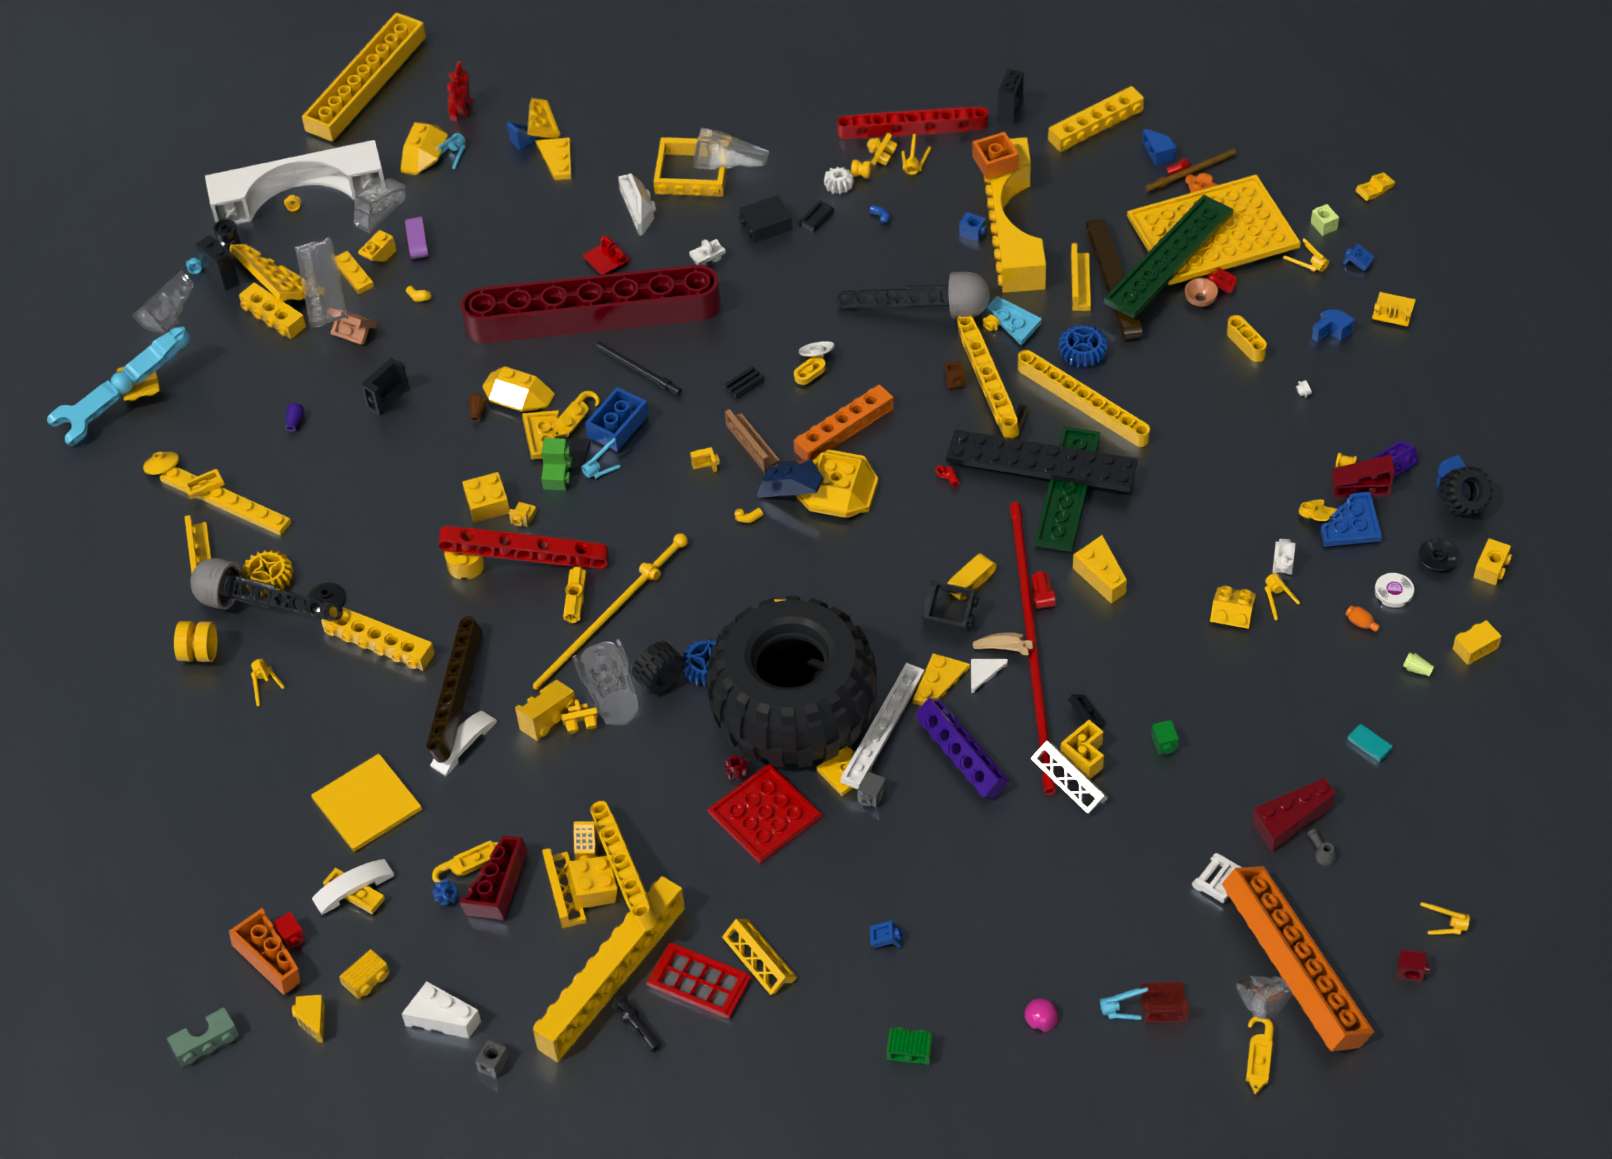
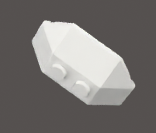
M633 174L619 176V189L638 234L641 236L654 220L653 211H656L654 201H650L649 190L645 189L643 183Z

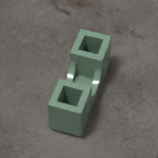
M224 1007L205 1017L209 1028L204 1035L194 1037L184 1028L167 1037L169 1045L181 1067L193 1063L205 1054L212 1053L216 1048L232 1042L239 1036L234 1023Z

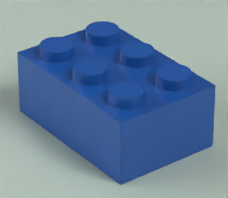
M616 387L585 422L587 437L603 445L616 438V441L609 448L618 452L649 416L647 401Z

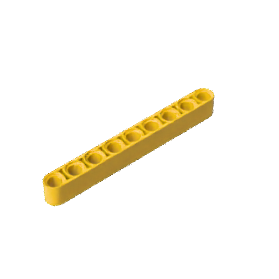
M1023 350L1018 354V371L1132 444L1144 447L1149 443L1150 427L1148 424L1035 353Z

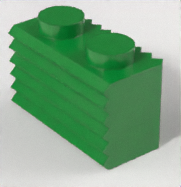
M902 1027L891 1028L887 1046V1060L930 1065L933 1034L926 1030H917L915 1032Z

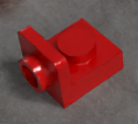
M1219 267L1215 272H1211L1207 279L1214 282L1218 288L1230 294L1234 289L1237 277Z

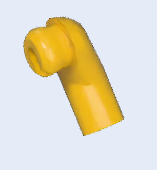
M413 286L406 288L407 294L415 302H423L431 298L429 291H416Z
M740 508L735 510L734 515L738 522L752 523L762 517L763 512L760 508H757L750 513H744V510Z

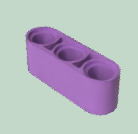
M422 216L405 219L411 260L429 257Z

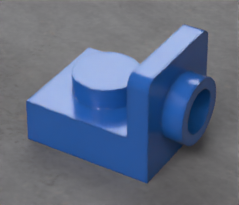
M1357 243L1353 248L1349 247L1346 250L1342 263L1345 265L1348 261H1351L1365 271L1374 256Z
M892 920L870 926V945L873 948L892 943L897 948L902 947L903 930Z

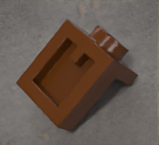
M961 361L944 363L943 370L946 376L947 388L964 387L965 375Z

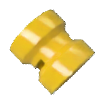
M859 160L852 161L851 174L853 177L861 175L863 178L870 177L871 161H864L863 163Z

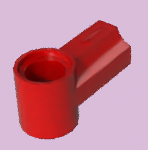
M1043 571L1036 572L1031 577L1035 608L1055 607L1054 590H1051L1048 573Z

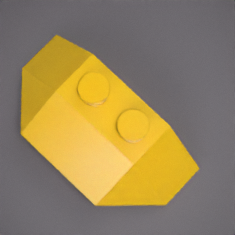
M414 122L403 146L401 173L418 175L422 170L438 161L443 148L437 150V147L448 139V134L439 125Z
M505 366L490 373L482 385L490 402L521 412L540 408L547 409L555 397V393L537 376Z

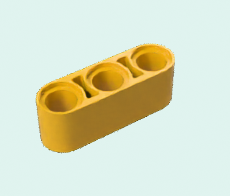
M1238 315L1231 316L1228 319V337L1252 361H1263L1266 355V341L1244 318Z
M980 553L956 573L947 584L976 590L994 573L997 564ZM949 592L960 601H963L968 597Z

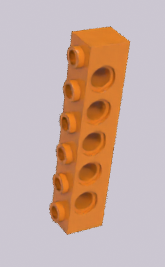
M880 384L869 389L864 395L854 399L847 406L840 408L833 415L826 417L824 421L814 425L804 434L797 436L794 439V452L803 460H814L822 452L828 449L832 450L893 410V396Z

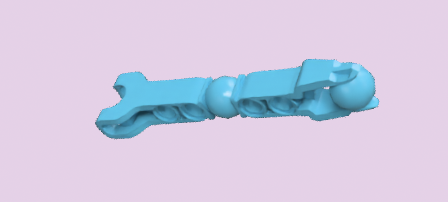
M184 327L172 328L170 332L154 340L152 345L122 368L124 372L115 373L111 381L107 380L77 404L73 406H59L47 417V422L53 427H57L64 422L72 424L71 430L65 435V442L68 446L76 445L86 437L89 423L121 398L120 394L130 392L133 384L136 386L144 381L161 366L169 363L181 349L186 348L190 342L189 332Z

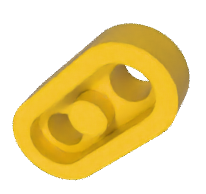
M818 356L811 357L794 370L795 382L801 385L810 383L825 371V360Z

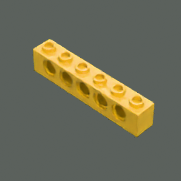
M1131 86L1049 127L1048 140L1060 152L1141 112L1144 106V97Z
M331 607L329 610L331 617L334 618L337 615L335 607ZM342 607L343 615L339 620H321L324 632L328 635L337 636L345 642H352L363 649L372 650L380 656L384 655L395 662L407 664L413 669L417 668L423 671L435 654L432 642Z

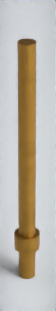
M1231 149L1170 176L1160 177L1155 182L1146 185L1145 189L1147 192H1150L1157 188H1164L1173 181L1235 156L1236 150Z

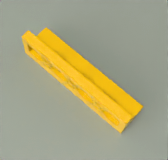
M1072 243V311H1090L1089 253H1077V243Z
M188 515L185 516L191 573H193L199 563L212 559L207 523L193 524L191 516Z
M550 848L542 850L562 929L586 923L583 908L575 909L573 901L569 903L564 900L567 892L571 893L569 883L567 886L559 883L563 875L567 877L566 870L568 861H570L568 851L552 855ZM566 860V864L562 869L554 865L555 861ZM573 909L579 912L581 917L569 920L568 914Z
M735 919L722 936L770 995H775L784 983H793L797 978L748 919ZM735 930L739 933V943H735L731 938ZM744 945L751 947V957L745 955ZM757 959H761L763 962V972H759L757 969ZM769 974H773L778 979L773 987L769 984Z

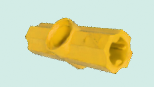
M574 567L569 571L568 585L565 589L566 599L563 619L569 623H576L580 621L586 581V570H583L581 567Z

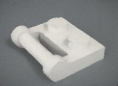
M1215 853L1211 857L1210 864L1200 877L1195 878L1192 882V886L1196 890L1203 891L1224 903L1229 896L1222 883L1234 868L1242 867ZM1218 866H1222V869L1213 881L1208 884L1206 881Z

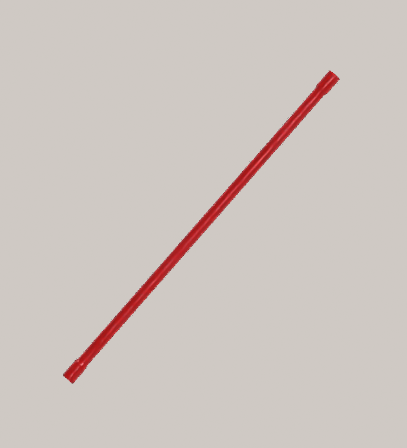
M1013 502L1010 504L1011 520L1013 521L1027 640L1033 642V649H1029V662L1039 745L1041 747L1046 741H1049L1022 525V509L1019 502ZM1044 751L1041 754V762L1043 764H1050V754ZM1043 771L1044 793L1047 795L1054 794L1056 792L1055 782Z

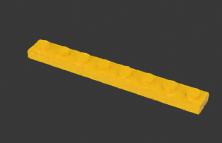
M175 466L169 471L162 473L160 480L187 493L182 483L198 476ZM222 487L196 497L280 536L291 524L290 518Z

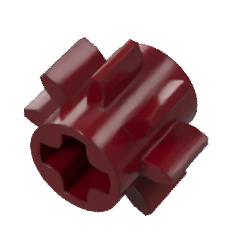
M733 755L729 759H725L724 773L729 774V779L740 780L743 776H747L746 769L749 768L748 762H744L743 756Z

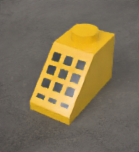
M574 822V854L576 860L594 858L598 855V839L594 822Z
M322 995L297 996L296 1005L292 1006L293 1018L296 1017L299 1026L319 1043L323 1042L325 1004Z

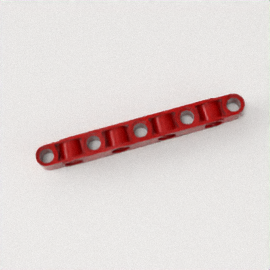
M960 107L841 116L837 119V134L842 139L885 137L887 133L892 136L983 130L988 127V109L985 107Z
M452 526L442 527L439 533L438 546L440 550L446 552L602 569L608 565V546L601 543Z

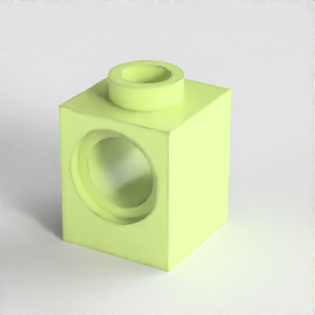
M1328 204L1312 210L1311 224L1322 236L1337 230L1339 217Z

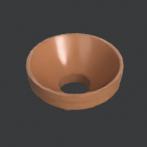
M1205 278L1193 279L1185 287V297L1193 305L1199 307L1212 304L1217 298L1218 288L1211 280ZM1203 296L1206 299L1204 301H1198L1196 297Z

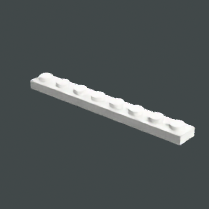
M908 663L905 664L841 777V783L856 789L859 788L867 771L869 772L922 679L924 669Z

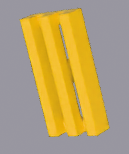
M217 469L182 483L190 499L225 485Z

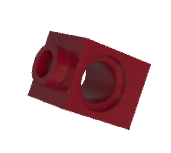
M1401 949L1398 959L1397 978L1423 982L1424 974L1429 973L1430 962L1426 961V953Z

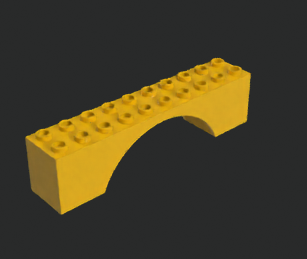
M1027 138L1010 139L1019 154V169L987 180L984 176V183H988L986 185V196L990 197L987 198L988 208L991 209L989 210V220L993 221L991 223V234H995V236H992L993 247L997 248L994 249V257L998 260L996 262V272L1000 274L998 275V286L1002 285L1003 293L1045 290L1046 262L1042 239L1028 235L1016 228L1003 211L1012 197L1030 187L1031 162Z

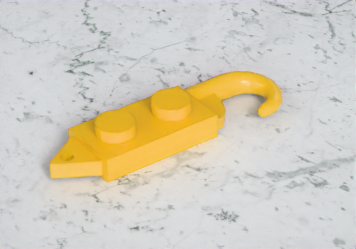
M593 391L582 392L554 422L552 427L554 429L553 438L568 437L588 413V406L583 401L587 397H592L596 400L595 406H598L600 404L599 396Z
M487 841L438 865L432 873L433 881L440 882L439 874L449 869L455 875L465 876L482 868L490 860V855L498 842Z
M1262 1015L1252 1017L1248 1023L1249 1028L1255 1022L1265 1024V1034L1255 1035L1250 1041L1246 1081L1249 1082L1254 1094H1257L1265 1084L1268 1085L1274 1032L1271 1020Z

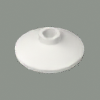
M828 341L811 343L800 348L799 354L807 357L818 356L823 358L824 354L830 352L835 346L833 342Z

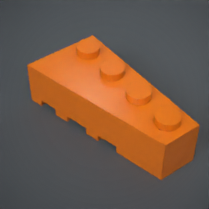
M263 908L229 931L231 945L283 995L300 984L298 967L282 944L281 938L276 934Z

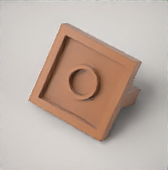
M331 309L329 314L330 317L335 318L331 331L332 335L361 345H365L369 328L376 329L378 324L377 321L348 311Z

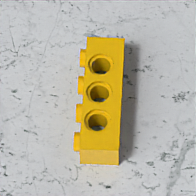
M255 282L239 294L240 305L245 311L253 313L257 319L263 320L269 327L278 330L282 336L285 335L292 339L306 327L304 316L283 301L278 300L273 294Z

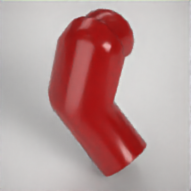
M1184 158L1179 163L1166 167L1169 176L1190 167V162Z
M943 465L936 467V474L940 478L949 480L952 487L960 485V481L953 468Z

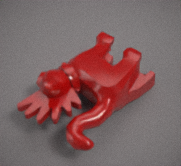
M458 61V64H456L455 73L449 72L448 74L452 79L447 85V90L450 92L448 109L451 121H458V115L467 117L468 109L466 108V103L469 106H472L473 99L470 98L469 75L466 70L462 69L461 61Z

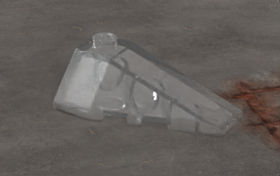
M702 128L696 143L693 166L714 170L716 167L721 166L732 168L734 165H742L743 167L765 166L769 151L720 131Z

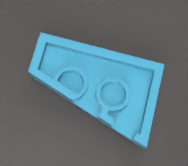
M996 296L987 306V312L998 318L1000 325L1021 346L1042 324V318L999 296Z

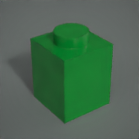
M1172 720L1152 724L1151 736L1158 755L1177 751L1179 739Z

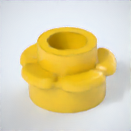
M289 195L284 200V205H286L289 211H297L301 206V199L298 196Z
M988 315L983 319V325L988 331L998 330L997 327L1000 325V321L994 315Z

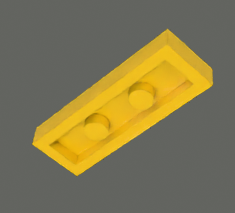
M348 251L332 258L335 266L358 294L374 287L373 281Z
M335 868L324 880L323 885L326 886L344 874V872ZM368 886L345 897L346 900L370 914H373L385 900L384 895Z

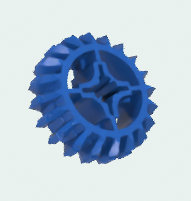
M1080 324L1079 327L1073 325L1072 329L1067 328L1066 332H1063L1059 339L1061 358H1064L1065 362H1070L1071 366L1076 364L1077 367L1083 365L1085 368L1087 365L1093 367L1094 363L1099 364L1100 360H1104L1107 353L1108 342L1105 334H1102L1101 329L1096 330L1095 326L1091 328L1089 324L1087 326Z
M702 638L699 643L694 640L693 645L688 644L687 650L683 652L682 657L685 661L684 675L686 678H689L690 682L695 681L697 686L703 683L704 687L707 685L708 659L710 658L712 647L716 646L717 639L712 641L709 638L708 641H704Z

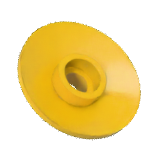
M157 452L144 463L143 470L150 475L167 472L177 465L179 456L175 452Z

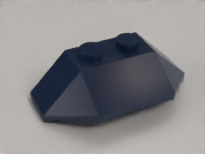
M812 459L784 461L769 467L761 482L757 496L763 498L817 493L824 478Z

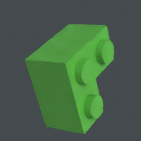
M544 438L541 452L544 463L541 478L543 489L566 490L567 483H570L569 468H572L573 458L570 457V446H567L566 439Z

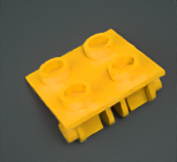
M1380 292L1377 303H1375L1372 319L1408 327L1416 299Z

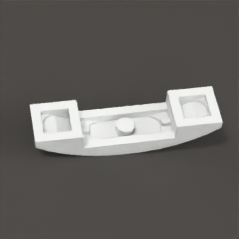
M479 711L469 717L458 727L450 758L442 763H438L433 759L431 767L447 776L459 763L458 758L480 734L485 735L497 723V720L483 711Z
M385 859L372 861L340 875L312 897V900L321 915L338 907L341 899L373 882L377 886L393 877L394 873Z

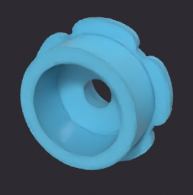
M191 258L186 262L187 270L192 274H198L203 269L201 260L198 258Z

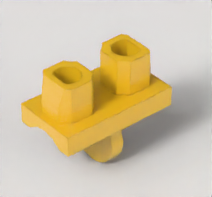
M887 133L882 143H880L879 138L870 139L867 142L869 152H876L871 164L876 165L878 161L886 166L891 155L884 152V150L893 154L898 145L890 140L891 134Z
M578 699L574 700L575 706L568 707L569 713L561 715L563 725L566 726L569 734L579 731L577 722L585 721L586 729L597 728V708L588 709L587 703L579 705Z

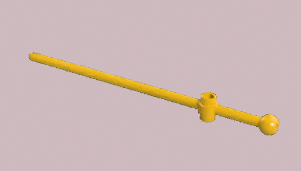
M683 533L675 535L673 543L653 564L642 563L639 568V572L642 575L533 683V688L538 690L647 579L658 580L661 575V571L658 568L678 548H683L687 545V536Z

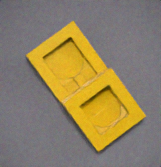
M1383 172L1372 176L1370 182L1358 185L1356 192L1366 201H1369L1388 191L1396 182Z

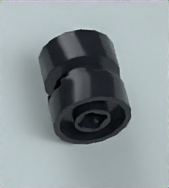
M222 219L215 223L213 229L216 240L228 250H230V245L240 244L237 227L233 220Z

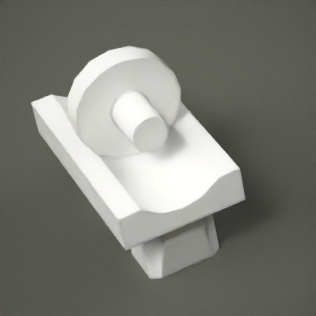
M705 239L701 242L702 246L690 251L689 255L696 265L706 266L707 262L711 260L715 262L721 260V255L725 254L726 251L717 239L711 242Z
M1279 539V542L1275 543L1273 573L1282 572L1292 575L1295 543H1291L1290 539Z

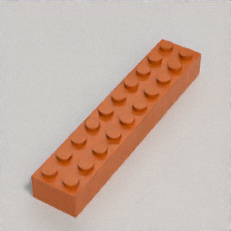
M1265 867L1234 868L1222 883V886L1247 922L1248 927L1258 939L1259 944L1268 954L1281 977L1289 986L1292 994L1302 1006L1303 1011L1313 1023L1314 1028L1325 1041L1326 1046L1331 1052L1361 1048L1374 1033V1030Z

